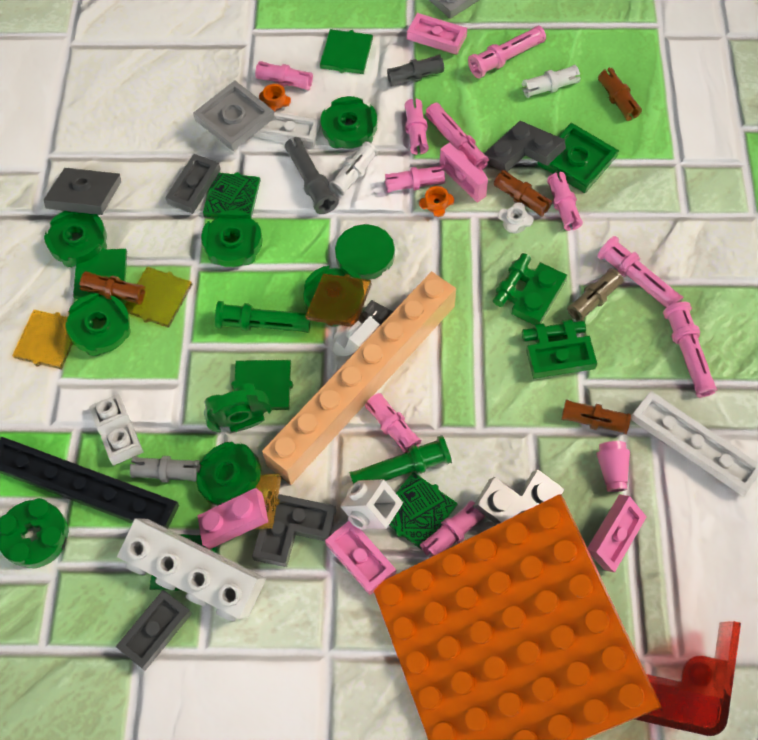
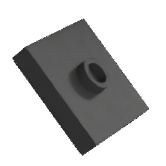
M64 167L43 199L45 208L103 215L121 184L120 173Z

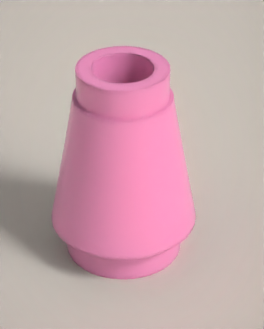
M611 441L599 444V452L596 454L605 485L607 486V492L628 490L630 450L626 448V442Z

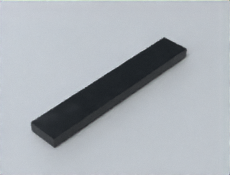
M5 437L0 438V473L130 523H133L135 518L149 519L168 529L179 507L177 501Z

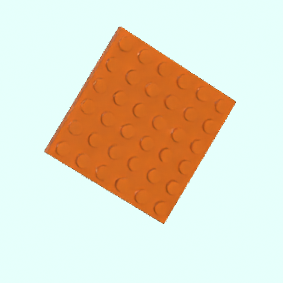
M560 494L384 580L374 590L428 740H587L661 708L659 700L570 510Z

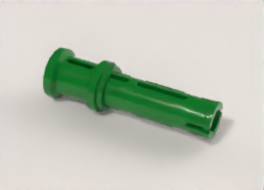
M218 301L216 305L215 328L221 329L222 326L240 327L242 331L251 330V327L306 333L310 331L311 313L254 309L249 303L237 306L226 305L223 301Z
M443 435L437 436L436 441L419 447L416 444L412 445L411 448H408L407 453L356 471H350L349 473L353 484L361 480L384 479L387 481L413 471L420 474L425 473L426 468L443 462L448 465L452 463L446 441Z

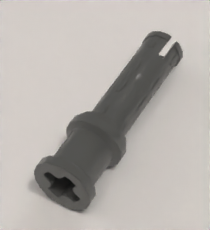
M293 137L297 145L295 147L290 138L285 143V149L304 180L303 189L306 195L311 196L314 202V210L318 214H326L333 211L339 204V199L335 193L330 191L328 179L326 176L319 174L302 144V140L299 137Z

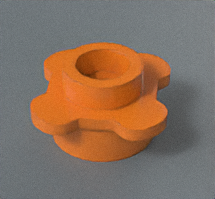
M269 84L259 93V99L274 110V112L283 106L287 107L291 104V98L285 95L284 87L279 84Z
M433 186L426 191L425 198L420 199L419 206L422 209L430 210L436 217H442L445 214V209L454 204V197L448 194L445 188Z

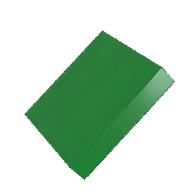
M570 123L558 136L565 139L566 149L548 166L540 162L537 165L552 174L557 172L558 178H560L559 172H563L566 175L568 184L586 193L617 158L619 150L577 125Z

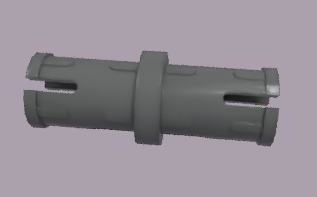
M439 54L418 61L413 59L402 66L388 68V81L391 86L413 80L418 82L423 77L444 72L443 59Z

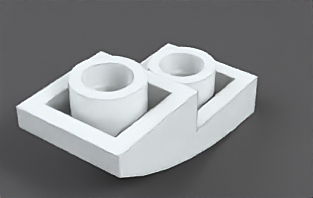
M371 316L363 324L357 319L349 327L344 324L333 336L335 343L332 352L339 356L353 354L380 324Z
M119 393L89 406L94 423L101 435L108 458L113 466L144 453Z

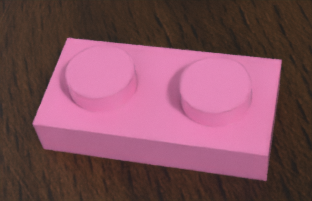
M420 13L416 14L407 30V40L456 55L467 37L466 27Z
M450 142L440 148V165H443V170L477 203L485 198L488 178L484 171L476 168L468 160L464 152L457 150Z
M257 488L197 515L202 545L209 550L269 522L263 493Z
M618 495L587 548L590 555L606 571L615 573L647 517L630 496Z
M350 521L346 522L325 540L328 548L369 595L384 580L396 574L394 566L365 533L351 524Z

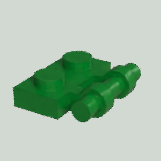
M522 253L518 260L512 262L505 281H501L496 288L497 294L493 299V303L503 307L506 301L514 303L512 315L532 325L541 324L565 284L567 274L541 262L533 271L528 268L531 257ZM519 280L527 283L523 291L515 288Z
M572 319L561 320V324L545 326L544 323L535 324L533 328L522 330L523 342L535 340L537 343L527 345L526 350L533 379L596 369L598 363L590 336L577 337L576 335L586 333L584 320L575 322ZM563 336L564 340L549 342L548 339Z

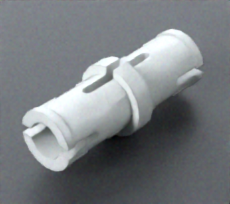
M572 65L555 72L548 70L545 71L544 75L528 80L525 79L522 81V86H527L522 88L526 98L547 91L553 93L557 92L560 87L579 83L581 78L575 76L580 75V72L576 65Z
M364 142L354 156L346 159L343 163L344 168L330 182L331 189L336 194L344 196L356 179L363 177L366 167L378 155L377 148L369 142Z

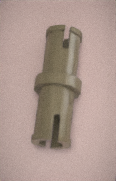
M610 268L597 282L586 286L584 293L568 306L567 310L570 316L576 321H582L595 307L602 306L607 301V296L623 284L624 279L617 270Z

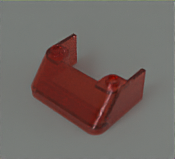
M736 621L719 622L714 658L694 656L688 659L682 669L681 681L646 674L661 708L634 720L705 736H714L721 733L728 722L741 623Z

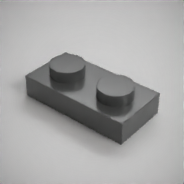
M193 154L165 197L167 204L193 214L220 172L219 163Z
M162 590L116 645V648L146 671L192 613L170 594Z

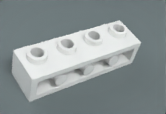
M134 519L117 555L118 558L127 562L125 567L130 571L140 575H145L147 572L157 577L155 582L158 585L169 590H175L177 587L187 593L185 598L202 606L208 603L218 608L216 614L230 621H235L236 618L249 617L266 580L265 577L149 519Z

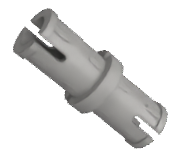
M134 456L131 462L135 463V465L130 464V475L132 478L160 479V482L166 483L170 479L196 482L197 472L200 473L201 464L199 460H173L170 456H162L161 459Z

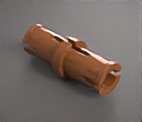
M608 68L610 75L606 69L603 70L598 76V81L609 93L608 98L611 103H616L627 121L632 120L630 113L634 119L638 117L642 112V108L630 94L631 89L629 86L622 83L613 68Z
M502 170L494 181V186L514 198L513 201L515 203L524 204L541 217L548 212L552 205V200L534 190L530 183H523L506 170Z
M85 271L80 279L81 291L99 293L107 299H111L110 296H114L119 300L141 305L145 297L144 285L125 282L117 276L104 277Z
M566 399L561 420L590 425V429L597 430L599 427L627 434L631 414L603 409L600 404L590 406Z

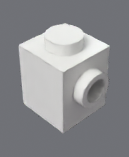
M384 479L361 480L355 482L348 489L347 497L340 507L349 516L348 519L351 524L359 529H387L402 506L403 501Z

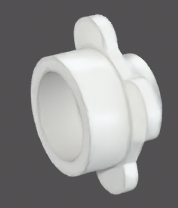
M515 203L513 207L507 210L501 209L498 213V218L503 221L504 228L510 233H521L525 230L526 226L529 227L533 224V217L527 214L525 205L522 203Z

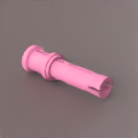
M538 25L501 45L492 44L488 46L486 51L478 55L472 54L468 57L470 71L476 78L480 79L485 76L486 72L494 68H502L506 61L540 43H544L546 33Z
M613 236L600 249L597 255L600 260L605 259L623 277L628 276L665 308L683 300L684 297L678 294L660 277L639 262L640 257L636 252L631 253L619 243L618 237Z
M678 302L664 309L663 315L665 319H669L673 330L672 340L680 346L697 397H707L717 391V387L712 379L710 369L699 343L700 329L697 325H694L690 314L692 310L690 303Z

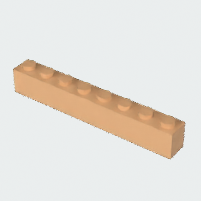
M431 271L262 450L266 466L288 484L292 485L362 409L368 399L384 385L455 307L456 288Z

